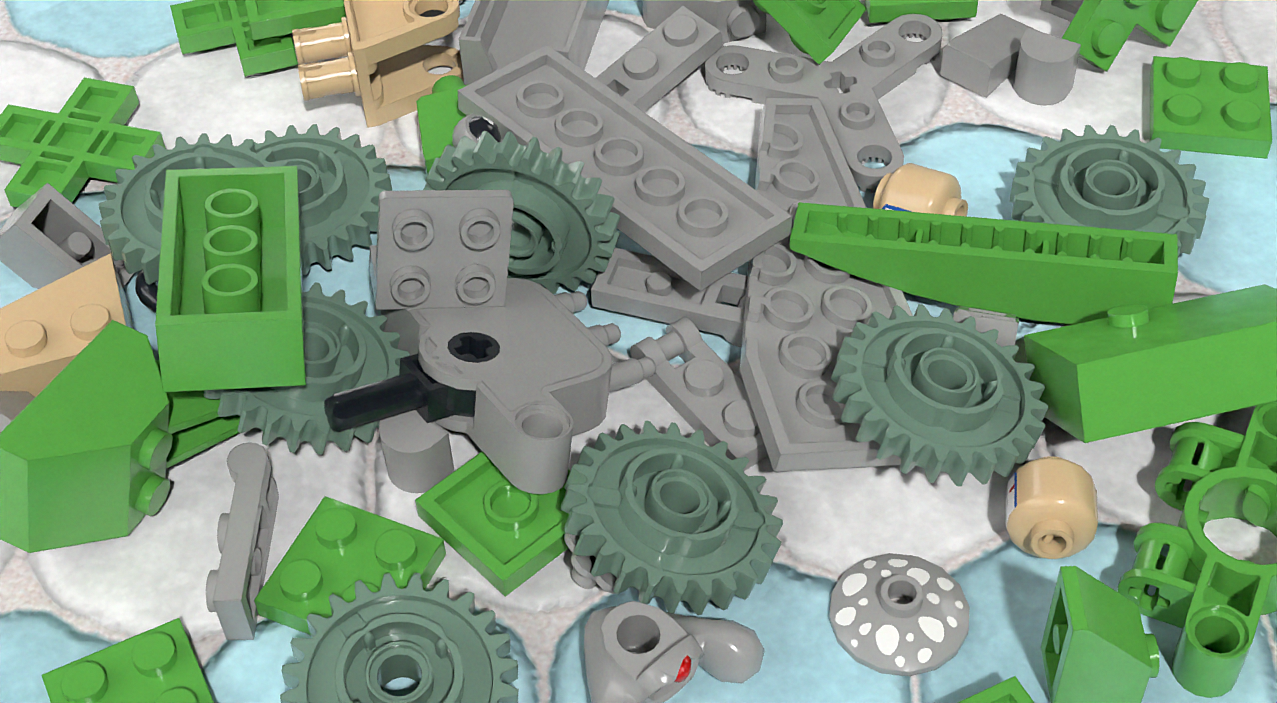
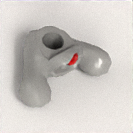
M636 601L592 612L585 626L584 655L591 703H663L678 693L694 677L698 665L721 682L744 683L760 671L765 652L755 631L733 620H709L678 615Z

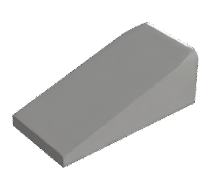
M1003 14L983 22L953 38L944 46L940 76L987 98L1016 70L1021 38L1027 28H1034Z

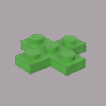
M193 0L170 5L182 55L197 51H210L220 46L236 43L244 76L274 72L281 68L298 65L291 34L278 38L269 37L253 40L245 0Z
M1084 0L1062 39L1081 44L1079 57L1094 67L1107 72L1134 27L1144 32L1153 40L1170 47L1198 0Z
M84 77L59 113L8 104L0 114V160L22 164L4 189L10 206L18 208L46 183L50 184L72 203L89 177L117 182L115 174L117 169H135L132 160L134 155L149 159L154 156L153 145L159 144L165 148L161 132L125 126V123L139 104L135 87Z

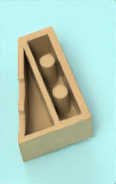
M111 253L0 308V391H27L36 397L112 320L134 329L128 301Z

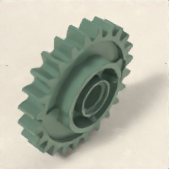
M312 124L304 134H298L294 125H289L285 136L277 137L272 131L267 130L265 131V141L258 144L254 142L256 152L270 147L273 149L275 161L286 160L288 166H297L298 190L302 216H300L302 275H307L310 265L314 262H319L327 270L332 269V257L334 255H340L343 258L352 260L354 256L351 246L354 244L366 247L372 245L370 231L377 232L379 194L382 191H392L390 174L387 173L385 159L377 158L373 144L361 147L358 134L342 140L340 128L338 127L333 128L326 135H320L317 124Z
M1085 125L1083 136H1077L1066 128L1062 129L1060 142L1047 136L1043 137L1041 149L1029 147L1025 162L1017 163L1010 194V202L1013 203L1011 217L1014 220L1177 234L1178 258L1180 253L1190 254L1195 239H1200L1206 220L1209 198L1203 196L1206 182L1193 179L1196 171L1195 164H1178L1181 155L1179 149L1162 152L1159 150L1162 139L1155 138L1147 143L1141 142L1139 130L1136 129L1130 132L1128 136L1122 137L1119 136L1114 125H1110L1106 133L1102 135L1097 134L1091 125Z
M487 131L482 132L478 143H475L467 136H462L457 148L451 145L445 146L441 157H436L425 179L427 183L423 190H509L512 193L514 206L507 278L526 279L543 284L552 294L557 293L561 283L573 291L578 289L581 279L592 284L598 271L605 272L620 236V233L616 231L621 219L620 215L610 212L615 200L614 197L597 194L602 183L601 178H584L581 176L584 162L564 163L562 161V148L556 147L549 153L543 152L536 137H532L527 145H521L517 142L513 133L507 131L502 143L497 142Z
M202 133L197 143L193 145L188 144L180 136L176 138L175 148L170 150L155 144L153 145L154 156L148 159L143 156L134 155L132 160L135 169H117L115 174L118 184L105 185L104 192L107 201L99 203L102 217L100 224L105 243L110 246L114 261L124 260L128 274H133L143 269L146 283L152 284L159 278L166 170L288 166L286 160L275 161L273 149L270 147L256 152L253 139H248L239 146H233L231 134H226L218 143H210L208 135ZM299 198L300 216H302V210H301V204H300V198Z
M315 282L308 292H303L306 385L204 390L203 395L209 399H220L217 413L220 417L236 414L240 416L238 432L244 433L255 427L260 428L263 431L262 444L266 446L273 442L275 438L283 437L287 441L289 452L295 453L303 441L310 442L317 454H323L326 441H334L342 450L349 451L353 435L367 443L372 442L376 427L379 428L381 420L336 432L329 426L324 411V401L333 394L399 376L400 358L408 357L410 354L408 351L398 349L400 336L397 332H384L387 322L385 315L374 317L365 315L368 302L364 300L354 305H349L345 303V291L342 289L335 292L331 297L323 295L320 283Z
M918 304L914 316L908 315L905 310L896 305L893 307L889 319L875 311L872 313L868 325L857 322L851 337H845L831 376V380L838 383L832 396L833 401L846 404L841 416L842 422L861 424L855 439L858 442H868L871 440L878 442L880 447L876 458L879 460L888 458L891 455L898 456L901 459V472L907 474L915 466H921L925 470L928 482L931 483L935 482L940 472L948 473L956 486H962L968 473H971L983 485L988 483L993 471L1004 477L1009 476L1015 463L1023 465L1031 450L1034 449L1045 428L1042 420L1048 410V405L1039 400L1045 389L1044 384L1029 380L1035 366L1030 363L1014 361L1019 350L1017 345L999 346L996 343L999 331L992 329L985 333L978 332L976 330L975 318L972 316L965 319L963 323H957L953 320L950 309L944 308L939 317H933L923 304Z
M645 421L640 434H636L627 425L621 424L615 439L602 432L598 435L594 448L583 447L578 462L573 464L566 482L565 489L567 491L561 504V510L569 513L564 527L565 533L580 536L574 553L576 556L593 555L597 558L591 571L594 577L607 573L614 574L617 579L613 592L620 594L629 587H634L639 590L640 603L648 605L654 596L663 599L667 611L674 613L679 602L683 600L689 603L697 615H702L709 599L722 610H726L734 595L746 600L755 583H763L782 543L776 537L783 525V520L772 515L778 503L777 497L760 494L767 480L764 476H748L744 473L749 462L747 457L734 460L726 457L727 442L722 441L710 447L704 443V434L700 429L696 430L690 438H685L681 435L676 423L671 422L667 432L662 434L657 431L650 421Z
M390 573L384 574L381 590L378 592H371L361 580L356 581V599L350 603L345 602L334 594L330 595L329 602L332 616L327 619L319 615L309 614L306 617L309 632L313 638H292L290 644L293 656L299 662L283 665L281 670L285 685L293 688L280 694L281 703H518L519 689L509 685L518 679V661L504 658L510 653L509 634L492 635L496 628L495 612L490 610L474 616L475 594L471 591L462 595L456 601L450 600L449 580L443 579L432 591L423 590L420 573H414L408 586L403 589L397 588ZM396 678H410L419 684L416 690L405 696H392L383 691L385 685Z

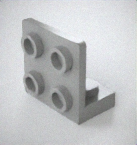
M509 190L382 191L378 199L377 245H370L369 270L376 310L505 307L514 206L512 193Z

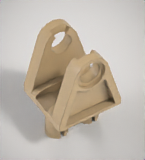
M344 0L346 17H341L342 22L319 27L292 29L304 101L329 95L355 92L356 97L361 96L367 128L382 125L417 111L416 101L421 96L432 94L433 85L444 76L455 75L464 82L461 54L458 49L448 46L423 45L447 36L459 26L458 18L460 17L459 0ZM430 10L445 12L435 17L420 16L422 13ZM334 58V60L319 63L317 62L319 60ZM438 66H448L453 68L451 71L444 74H432L427 72L428 70Z

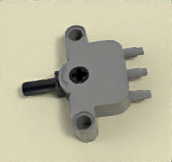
M507 278L505 307L381 310V315L387 317L384 332H397L400 336L398 349L408 351L410 354L408 357L400 358L399 376L333 394L324 401V411L331 429L341 432L416 410L426 423L434 421L443 428L467 433L508 481L519 490L532 494H547L559 490L567 482L572 436L590 431L599 426L606 418L609 392L640 383L643 379L653 376L656 371V364L650 357L631 358L612 364L613 356L607 345L617 343L620 340L621 331L614 323L586 327L574 315V312L584 310L587 306V298L584 293L576 291L553 295L539 283L526 279Z

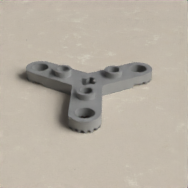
M902 15L832 62L823 61L820 65L812 58L800 57L790 53H777L736 45L723 46L705 61V83L707 86L709 85L710 91L716 90V95L721 96L722 93H725V98H731V95H735L736 98L741 96L752 98V103L763 105L766 98H819L857 187L860 186V191L866 192V189H871V193H876L881 179L888 173H894L904 163L902 149L878 99L916 73V69L921 65L930 63V59L933 61L936 59L941 49L942 28L937 21L925 15ZM907 34L909 38L916 34V38L922 35L921 40L924 41L912 42L905 39ZM730 65H734V70H737L738 66H740V71L744 72L727 74L723 71L725 66L727 70H730ZM868 158H871V162H875V158H878V163H882L884 160L886 167L879 169L868 168L862 165V160L867 163Z

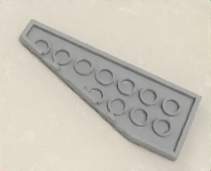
M766 98L760 119L755 190L792 215L791 232L799 202L866 208L820 99ZM791 235L749 260L740 373L774 472L900 465L901 459L896 455H891L882 460L876 458L880 444L875 440L858 442L855 439L861 424L842 422L841 416L846 404L833 401L832 396L838 383L832 381L831 376L845 337H851L857 322L868 325L871 315L875 311L889 319L893 307L896 305L905 310L908 315L913 316L903 291L849 274L790 249Z

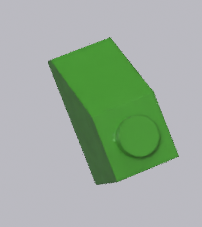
M1060 566L1040 647L1050 702L1141 703L1149 678H1156L1158 676L1160 661L1155 635L1144 633L1139 606L1077 566Z

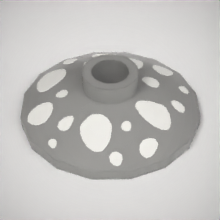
M888 553L864 559L843 573L831 593L829 621L837 642L856 662L882 674L913 676L934 671L957 655L968 635L970 607L960 584L942 567L918 556ZM902 598L910 601L911 603L898 604L892 601L891 599Z

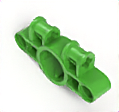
M1277 401L1255 407L1245 435L1201 422H1187L1175 428L1170 438L1172 456L1169 465L1162 468L1156 477L1155 491L1166 504L1182 511L1178 526L1165 523H1149L1142 526L1134 539V549L1137 555L1132 569L1123 574L1118 584V593L1139 606L1140 614L1182 628L1172 658V671L1176 681L1185 690L1196 696L1213 698L1223 696L1232 690L1253 642L1260 615L1277 611V563L1260 565L1248 560H1237L1220 551L1205 536L1203 531L1205 523L1210 520L1235 518L1250 521L1256 526L1271 531L1277 537ZM1202 442L1204 444L1203 452L1201 455L1195 454L1197 444ZM1186 479L1193 481L1188 492L1183 490ZM1163 545L1169 546L1167 556L1160 554ZM1150 585L1157 587L1155 594L1152 596L1148 594ZM1205 648L1212 649V650H1214V651H1216V652H1218V653L1211 652V651H1209V650H1207V649H1205Z

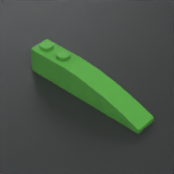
M799 202L790 236V249L849 274L912 295L956 306L1015 314L1018 318L1061 323L1064 325H1074L1107 318V311L1121 305L1139 304L1145 305L1150 309L1173 304L1178 276L1177 234Z

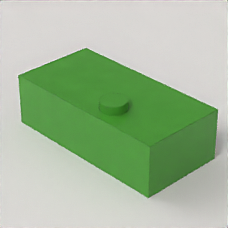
M297 166L166 170L155 321L163 392L306 385L301 225Z
M1265 284L1150 309L1145 305L1139 304L1121 305L1107 311V318L1024 335L1027 363L1035 366L1029 380L1044 384L1045 386L1039 399L1048 405V410L1044 417L1084 443L1277 401V289Z

